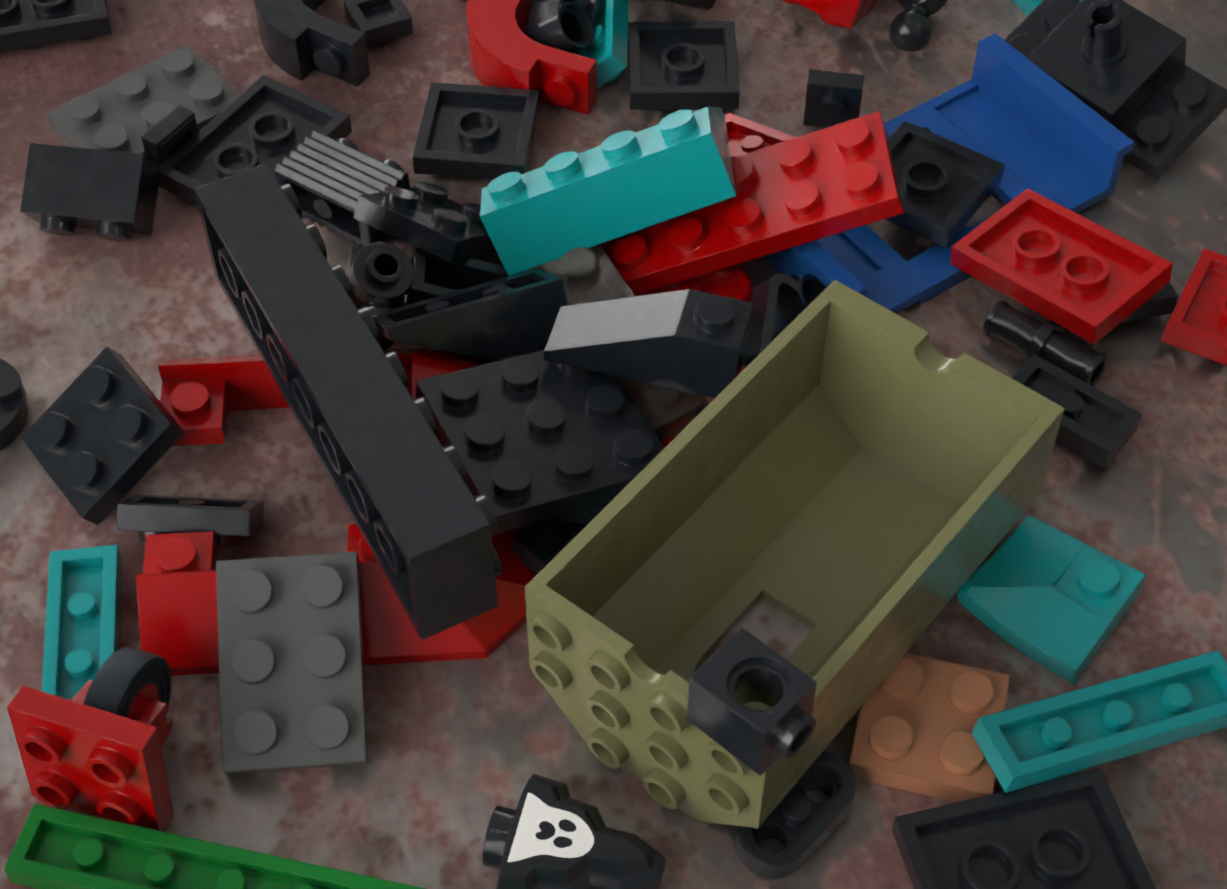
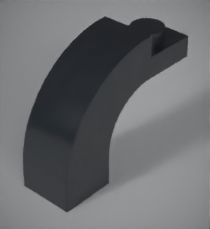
M254 0L263 48L271 60L289 75L302 81L316 69L328 76L338 78L357 87L370 75L365 33L315 13L314 11L326 0Z

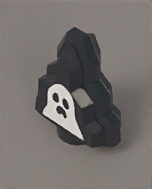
M532 774L528 780L516 809L499 805L495 807L489 821L483 848V865L499 869L496 889H659L666 866V858L637 835L606 827L597 807L570 798L567 784L537 774Z

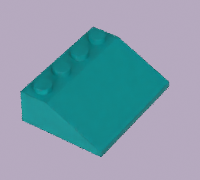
M709 106L694 112L689 109L678 110L664 117L658 125L636 133L631 130L621 131L609 136L598 147L578 154L575 151L563 152L549 159L543 167L523 174L508 172L492 180L487 187L482 188L480 218L508 276L735 197L736 190L723 111L721 108Z

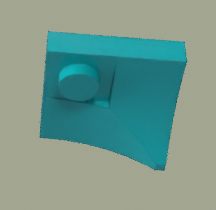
M1027 515L995 554L974 572L957 591V600L1010 645L1075 685L1143 590L1145 574Z

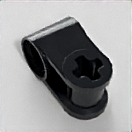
M532 0L523 33L540 44L576 53L591 44L597 13L603 0Z

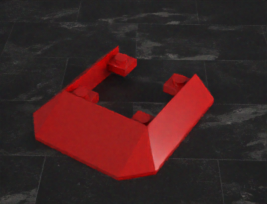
M426 347L387 349L383 351L384 353L394 351L398 356L408 380L407 390L413 400L416 396V381L496 362L494 360ZM260 355L172 359L157 365L162 380L160 402L185 431L173 446L225 444L228 411L290 408ZM348 524L347 552L356 551L359 556L364 665L487 659L527 622L525 586L536 574L513 551V538L530 525L492 536V544L497 551L503 569V574L496 577L498 607L422 640L357 525ZM214 531L146 535L142 574H136L141 650L166 659L171 670V676L219 673L216 580L218 546Z

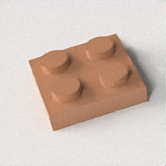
M905 653L860 708L849 763L855 779L955 802L993 794L995 774L973 737L972 731L979 717L1005 710L1010 675Z

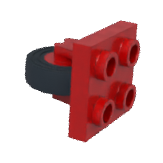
M124 647L112 653L100 667L94 680L89 679L72 700L22 685L7 706V710L33 796L52 808L66 810L70 807L103 819L165 831L174 816L161 750L172 729V721L166 718L171 695V670L166 659L143 650Z

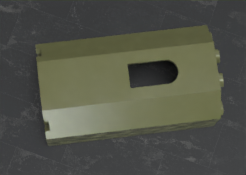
M834 280L525 586L529 667L582 739L587 743L592 754L607 767L612 769L621 767L641 781L647 793L661 806L671 810L678 808L695 821L759 828L1041 493L1065 408L965 352L956 359L942 355L932 345L929 337L930 332ZM761 598H764L812 629L811 633L788 657L787 661L817 682L812 717L816 719V726L809 740L795 756L786 759L780 755L759 776L687 720L689 678ZM748 702L743 704L746 707L754 710H766L771 708L770 706L761 702Z

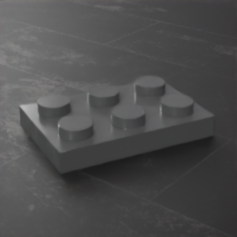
M185 45L149 64L120 76L94 91L71 100L69 103L47 113L51 130L67 147L138 153L146 156L141 137L179 105L194 112L198 131H200L241 94L191 47Z
M357 552L216 561L222 772L229 775L368 764L360 574Z

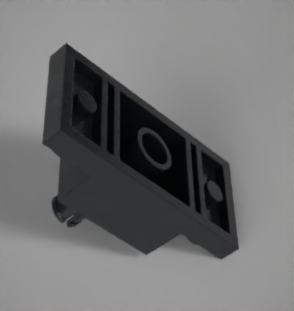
M1043 0L1004 39L1134 141L1133 150L1124 155L1123 159L1156 180L1227 108V90L1185 65L1186 38L1123 0H1083L1082 2L1079 0Z

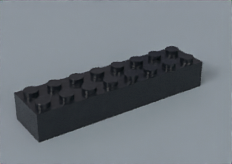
M265 163L195 188L215 277L420 638L424 640L498 607L496 577L503 574V569L497 551L492 544V536L499 534L495 513L483 494L473 497L466 485L468 482L467 473L455 447L451 444L442 447L436 437L437 426L427 402L423 397L413 400L407 390L408 380L401 361L394 351L384 353L379 345V332L370 311L365 306L357 309L353 304L352 289L343 268L339 264L330 267L326 260L327 251L322 236L314 223L304 225L301 220L302 211L291 185L287 183L280 186Z

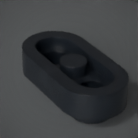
M823 751L759 828L737 826L736 851L739 859L748 870L761 877L777 879L787 877L802 867L851 811L856 791V779L848 763L831 752ZM813 790L821 791L829 799L824 802H815L810 800L806 793ZM765 839H776L784 845V848L775 852L768 851L760 845V842Z

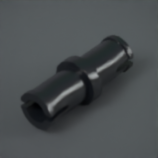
M999 301L994 305L983 325V333L986 336L993 337L1025 354L1026 361L1033 354H1036L1093 387L1101 379L1108 364V356L1106 354H1100L1066 336L1063 327L1050 320L1042 323L1010 306L1006 301Z

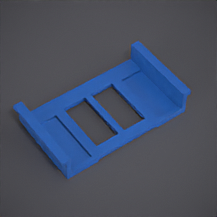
M996 33L978 41L971 80L885 123L888 138L904 121H907L1005 164L1002 181L993 193L1006 204L1028 188L1075 213L1081 212L1114 193L1123 157L1133 150L1135 143ZM989 217L969 228L965 225L947 248L937 244L908 261L903 259L867 225L762 257L779 273L797 276L803 274L813 275L823 284L825 289L834 280H837L888 310L898 313L916 302H919L921 305L971 277L951 265V246Z

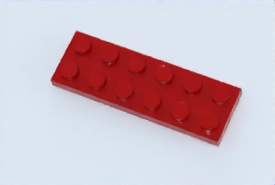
M880 111L731 158L736 190L735 197L549 262V271L563 278L568 305L626 298L903 214L904 211L887 130Z

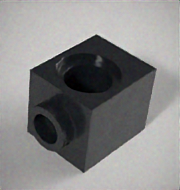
M741 627L689 678L687 720L761 776L780 755L786 759L795 756L812 735L816 726V719L812 717L817 682ZM748 702H761L770 706L771 708L766 710H754L746 707L743 704Z

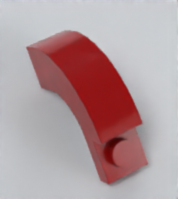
M532 0L467 1L469 57L473 71L483 86L539 90L540 101L589 115L597 103V60L540 44L525 35L523 30L527 23Z

